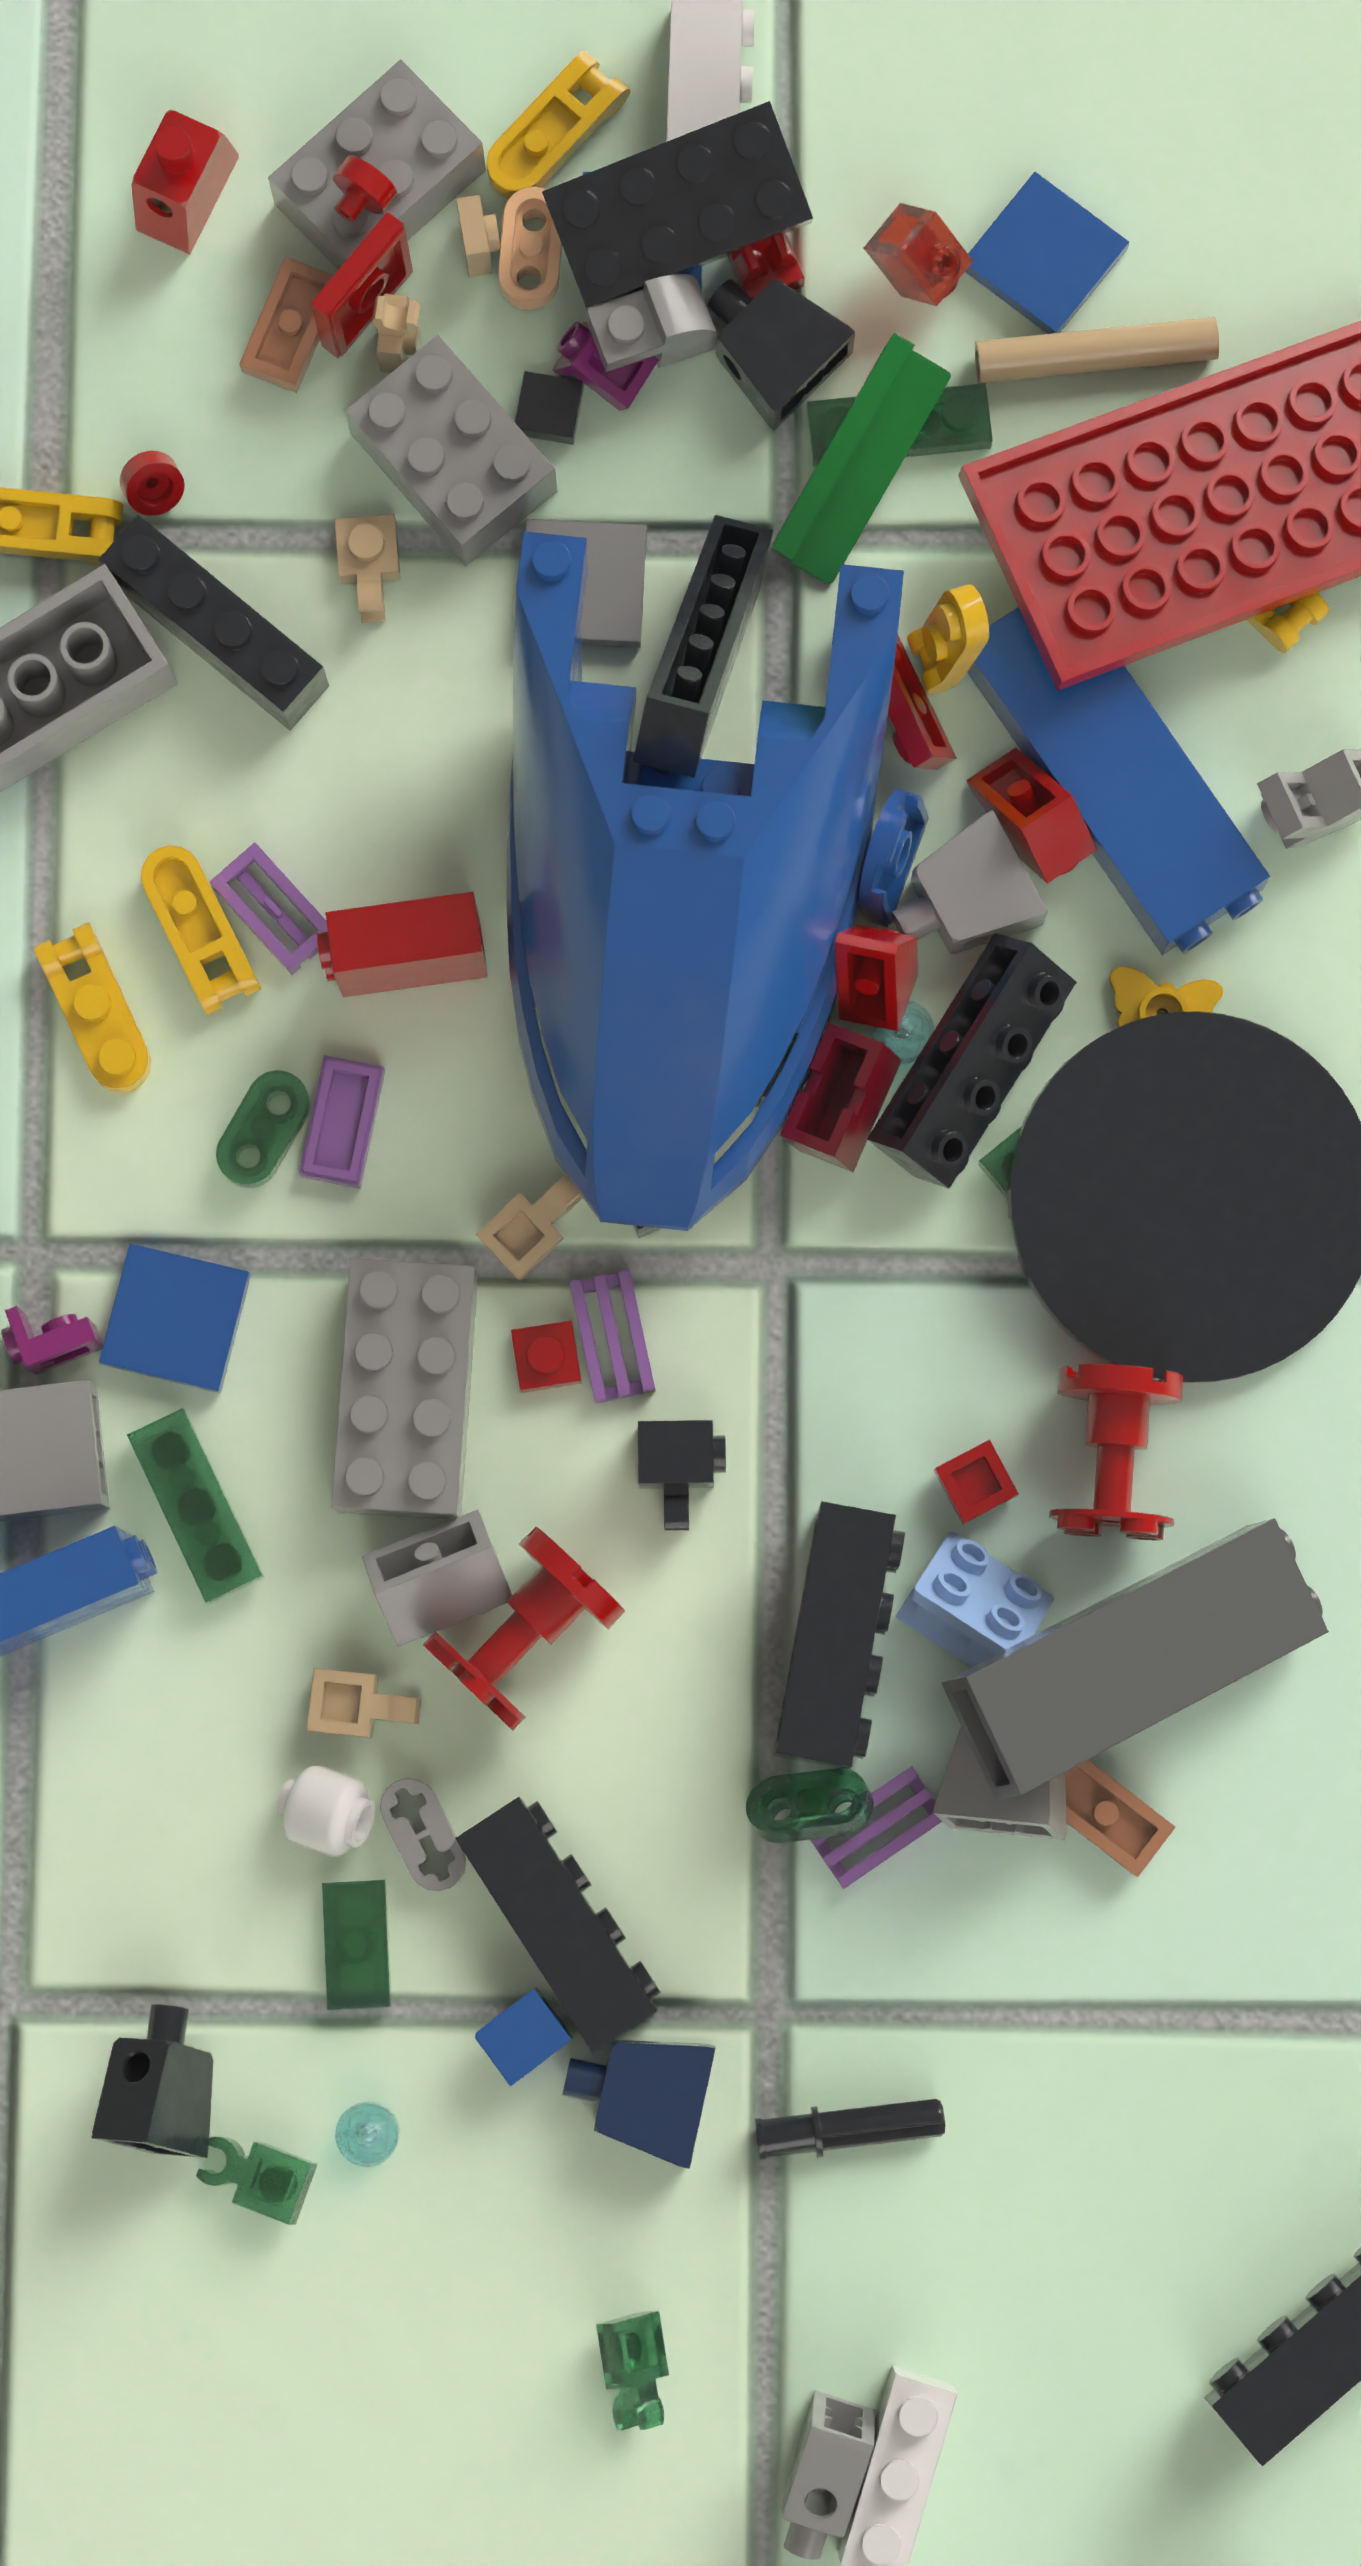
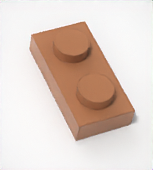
M284 258L239 363L243 373L292 392H298L320 341L310 303L334 275L291 258Z
M1090 1760L1066 1771V1824L1132 1875L1139 1877L1175 1829V1826Z

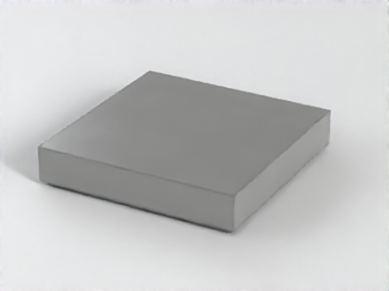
M526 519V532L587 538L588 570L581 620V645L641 648L647 525Z

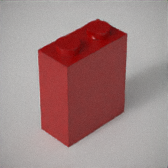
M474 891L325 912L328 931L317 932L321 968L325 969L327 982L337 981L343 998L488 977L481 923Z

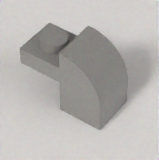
M673 274L645 281L643 290L586 308L585 313L587 324L606 372L652 356H656L659 359L657 366L661 368L714 350L718 336L698 282L694 276L689 274Z
M1342 749L1302 772H1277L1257 783L1263 798L1261 809L1264 818L1269 826L1279 833L1286 849L1311 843L1361 820V749Z

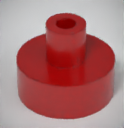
M347 156L333 176L334 183L344 193L334 208L338 214L350 222H355L363 209L375 214H383L397 194L393 183L381 171L356 156Z
M153 450L141 452L133 456L124 465L119 480L120 488L129 505L136 512L146 516L161 515L170 511L181 500L185 487L184 478L174 460L163 452Z

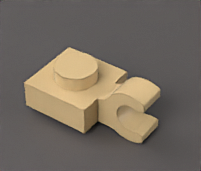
M384 294V296H377L375 298L372 324L378 329L379 333L376 352L381 372H393L406 361L407 354L414 355L419 349L421 304L417 300L409 299L408 296Z
M395 514L335 519L340 583H357L358 610L361 613L362 623L386 621L383 581L401 579Z
M563 1175L533 1205L519 1192L475 1235L521 1281L564 1239L552 1224L567 1214L583 1197L566 1176Z
M314 1668L306 1731L372 1738L374 1719L419 1724L421 1699L377 1694L379 1676L375 1674Z

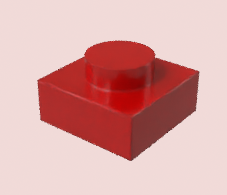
M572 1320L511 1330L521 1393L582 1384Z
M990 1439L933 1470L962 1525L1019 1495Z

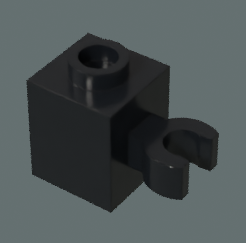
M713 1420L638 1421L639 1489L664 1488V1531H689V1488H713L714 1473H726L725 1435L713 1436Z

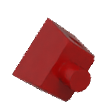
M169 109L165 113L133 176L131 184L135 227L138 232L189 255L191 254L239 159L238 152L222 132L177 111ZM165 203L173 213L162 211L163 204Z

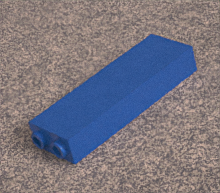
M1019 607L989 625L988 642L968 670V675L1022 753L1073 796L1097 848V851L1092 853V855L1161 955L1163 956L1176 946H1178L1182 953L1190 951L1213 934L1208 925L1227 913L1232 920H1236L1259 905L1264 900L1259 892L1263 890L1271 876L1126 667L1116 668L1057 691Z
M112 1526L0 1573V1657L153 1593L154 1589L149 1577L158 1574V1571L145 1540L139 1541L136 1535L132 1536L117 1526Z

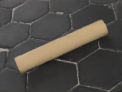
M1215 317L975 341V365L979 384L1216 360L1219 357V333Z

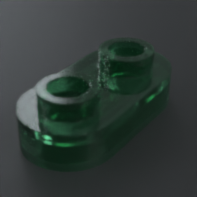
M274 1070L260 1075L250 1086L220 1138L216 1149L218 1166L231 1183L243 1188H255L267 1183L277 1172L310 1111L309 1094L298 1077L286 1071ZM277 1095H285L291 1100L289 1110L281 1115H276L269 1111V1103ZM246 1148H255L260 1151V1160L254 1167L245 1168L239 1165V1155Z
M835 1768L776 1775L760 1781L748 1795L746 1814L760 1837L773 1843H786L846 1836L855 1833L870 1819L874 1802L870 1790L858 1773L846 1768ZM842 1803H852L846 1810L835 1813L837 1807ZM791 1809L790 1814L785 1819L775 1820L776 1815L780 1811Z

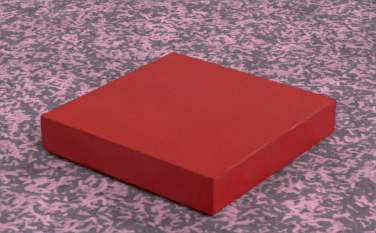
M388 211L310 303L321 346L336 358L342 357L372 322L375 298L377 296H384V294L394 295L413 272L404 223Z

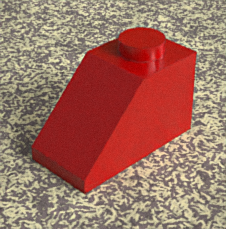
M1016 747L966 780L970 790L987 813L991 810L994 811L1019 859L1047 884L1058 876L1070 872L1080 861L1097 851L1073 796Z
M860 925L839 932L835 940L839 1019L898 1032L918 977L917 937L904 935L891 929L880 930Z

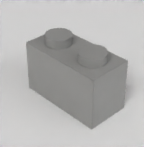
M478 1509L362 1556L374 1595L397 1647L419 1638L430 1636L435 1631L476 1615L487 1613L496 1607L506 1604L512 1596L502 1566Z

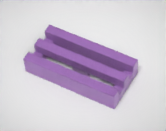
M255 842L209 882L217 894L291 975L301 968L300 965L306 959H312L318 953L317 932L328 931L325 918ZM255 862L316 929L312 936L308 938L246 870L250 865ZM234 879H237L296 943L298 948L290 953L232 890L229 884Z
M630 1269L617 1271L618 1273L610 1275H597L586 1280L569 1281L595 1404L655 1391ZM621 1287L641 1381L628 1382L609 1293L610 1288ZM597 1292L617 1386L604 1388L584 1294Z
M911 1766L809 1835L808 1838L841 1887L845 1889L943 1821L933 1813L935 1800L913 1766ZM907 1784L915 1795L834 1850L831 1849L826 1839ZM921 1805L928 1813L927 1817L849 1870H845L840 1862L842 1859Z

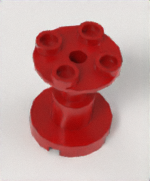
M1078 1364L1077 1377V1372L1073 1371V1367L1068 1365L1060 1366L1058 1370L1057 1394L1088 1401L1085 1445L1097 1448L1093 1509L1050 1510L1049 1518L1057 1520V1529L1064 1530V1534L1101 1537L1102 1526L1120 1527V1532L1126 1533V1538L1163 1540L1164 1528L1174 1526L1173 1518L1131 1512L1135 1450L1147 1449L1150 1405H1168L1182 1401L1183 1375L1166 1370L1164 1382H1162V1380H1153L1154 1368L1115 1364Z
M535 1527L519 1543V1546L540 1567L506 1602L514 1610V1613L467 1661L436 1631L423 1644L435 1658L449 1671L451 1670L458 1680L512 1731L526 1717L495 1686L540 1638L543 1637L552 1645L584 1610L590 1613L608 1630L625 1612L624 1608L595 1579H592L572 1557L538 1527Z

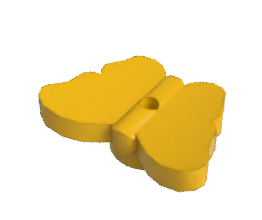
M1124 966L1113 969L1109 976V982L1114 992V1008L1121 1014L1116 1022L1118 1028L1133 1021L1155 1016L1158 1010H1164L1166 1013L1194 1011L1212 1013L1214 1006L1223 995L1222 986L1213 980H1196L1175 989L1170 983H1162L1156 986L1141 971Z

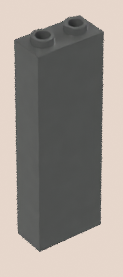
M1273 1518L1247 1525L942 1682L944 1691L995 1799L1023 1795L1328 1633L1329 1631L1322 1618L1323 1609L1320 1599L1315 1591L1306 1584L1295 1561L1296 1551L1294 1544L1288 1534L1280 1529L1276 1519Z

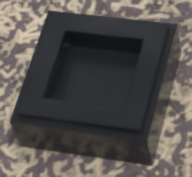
M524 371L515 423L527 437L574 445L584 383L580 380Z

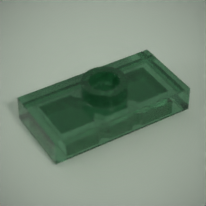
M386 1880L322 1883L327 2010L391 2007Z

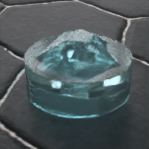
M909 1000L898 1032L873 1027L872 1039L884 1043L902 1060L901 1064L911 1063L917 1059L934 1031L933 1020L929 1012L922 1005Z
M374 2101L357 2103L347 2109L340 2117L335 2131L336 2144L340 2153L349 2162L363 2167L378 2165L387 2160L398 2146L400 2139L398 2120L394 2113L381 2103Z

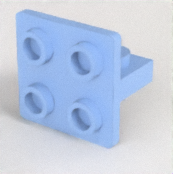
M949 1532L895 1617L973 1667L1033 1636L1052 1605L1054 1597L1043 1590L1033 1578L1015 1572L989 1555L987 1550L979 1543L965 1539L955 1532Z

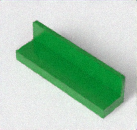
M895 332L887 341L769 548V551L826 584H831L840 572V565L845 563L951 378L949 371L913 350L915 344Z

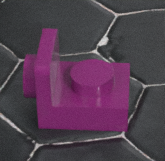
M577 321L565 332L559 341L557 351L561 356L552 370L560 377L574 375L612 406L621 411L630 407L659 359L656 356H652L606 372L587 321H584L582 324Z
M18 1306L5 1310L10 1326L2 1329L1 1333L8 1353L14 1364L23 1361L25 1367L35 1375L103 1348L97 1326L88 1317L80 1320L77 1319L76 1314L57 1317L44 1323L41 1326L43 1334L34 1337L26 1314Z

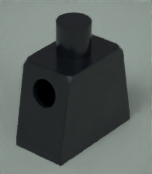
M729 279L715 291L708 301L707 307L727 325L716 338V355L720 363L767 425L774 431L853 353L855 331L849 325L779 280L771 281L752 299L732 279Z
M152 2004L146 2039L120 2037L113 2043L93 2125L92 2139L151 2154L208 2157L214 2060L211 2053L184 2045L189 2009L172 2005Z

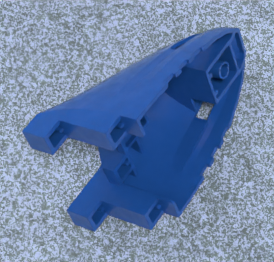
M523 531L514 619L513 752L509 793L506 893L510 983L521 1054L532 1100L554 1158L599 1221L689 1231L747 1180L782 1128L799 1090L801 1091L810 1073V1064L832 1015L837 996L835 940L839 932L855 925L860 904L859 888L862 869L872 835L895 661L904 570L841 564L825 707L762 700L755 764L701 759L696 776L692 778L681 774H662L655 771L651 766L633 762L635 752L631 751L636 709V687L582 682L581 620L588 570L587 538ZM535 1008L559 1090L588 1142L587 1149L561 1104L543 1048ZM794 1035H797L798 1037L781 1073L752 1122L714 1164L715 1153L751 1114L782 1062Z

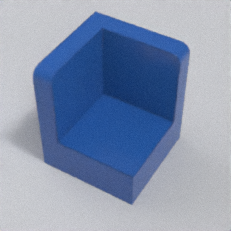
M537 1987L533 1988L475 2034L476 2041L510 2087L574 2038Z

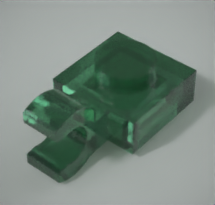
M642 2311L596 2324L606 2389H620L612 2408L613 2420L617 2430H625L638 2425L640 2430H647L663 2425L664 2408L658 2395L656 2379L668 2376L669 2370L659 2311Z

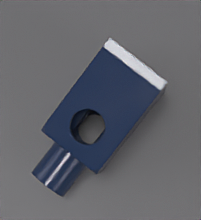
M613 2040L607 2066L570 2058L562 2095L599 2103L594 2131L679 2167L690 2169L716 2047L715 2045L703 2043Z

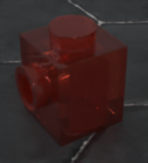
M899 203L863 247L901 297L936 307L942 299L954 291L959 278L973 262L937 212L904 203Z

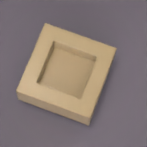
M480 195L456 198L469 277L492 274L490 252L500 251L501 249L495 214L483 215Z

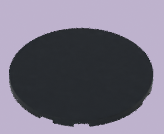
M1200 1011L1172 1012L1127 1023L1100 1036L1068 1059L1044 1085L1033 1101L1021 1125V1132L1015 1146L1012 1165L1009 1168L1007 1190L1008 1218L1011 1220L1020 1266L1033 1292L1054 1321L1077 1343L1111 1364L1154 1368L1153 1378L1164 1381L1166 1370L1177 1372L1183 1375V1383L1216 1382L1261 1371L1286 1359L1321 1333L1339 1313L1361 1276V1121L1345 1092L1330 1073L1307 1051L1268 1027L1243 1018Z

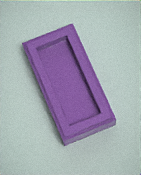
M324 1055L299 1170L300 1177L361 1189L385 1075L384 1067Z

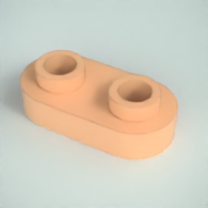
M527 187L514 193L507 201L503 215L499 260L500 289L504 298L511 305L523 310H536L546 306L553 300L559 288L562 244L542 191L546 189L540 187ZM530 218H540L545 222V225L539 231H529L524 227V223ZM529 274L535 275L540 279V283L531 289L523 288L519 284V280Z

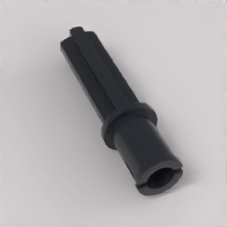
M938 2099L819 2113L818 2107L815 2106L811 2107V2114L755 2119L760 2160L766 2159V2157L816 2152V2157L820 2158L823 2157V2151L941 2137L945 2134L946 2127L944 2109L941 2101Z

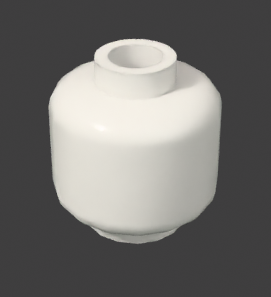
M316 1765L306 1768L296 1780L289 1779L284 1784L277 1801V1813L283 1816L284 1833L291 1842L328 1856L336 1857L345 1854L351 1847L357 1848L364 1843L373 1824L375 1804L373 1800L369 1799L367 1787L360 1779Z

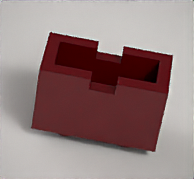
M829 1022L809 1068L812 1072L804 1091L799 1090L780 1136L798 1151L854 1173L867 1143V1138L873 1129L902 1060L884 1043Z

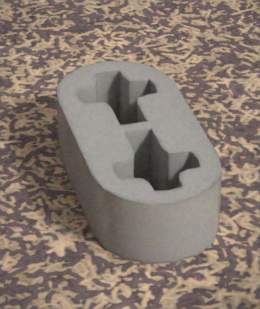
M404 1778L392 1783L387 1787L381 1798L380 1810L382 1818L411 1876L418 1885L427 1890L442 1891L452 1888L461 1880L465 1873L466 1857L455 1839L457 1836L436 1794L428 1784L418 1779ZM403 1789H407L412 1796L423 1794L427 1804L419 1809L420 1817L426 1829L419 1833H416L411 1821L407 1817L396 1819L393 1815L392 1809L400 1804L397 1793ZM430 1836L439 1852L451 1850L455 1861L447 1866L450 1875L447 1879L440 1881L435 1873L426 1876L423 1874L420 1865L428 1860V1856L420 1840Z

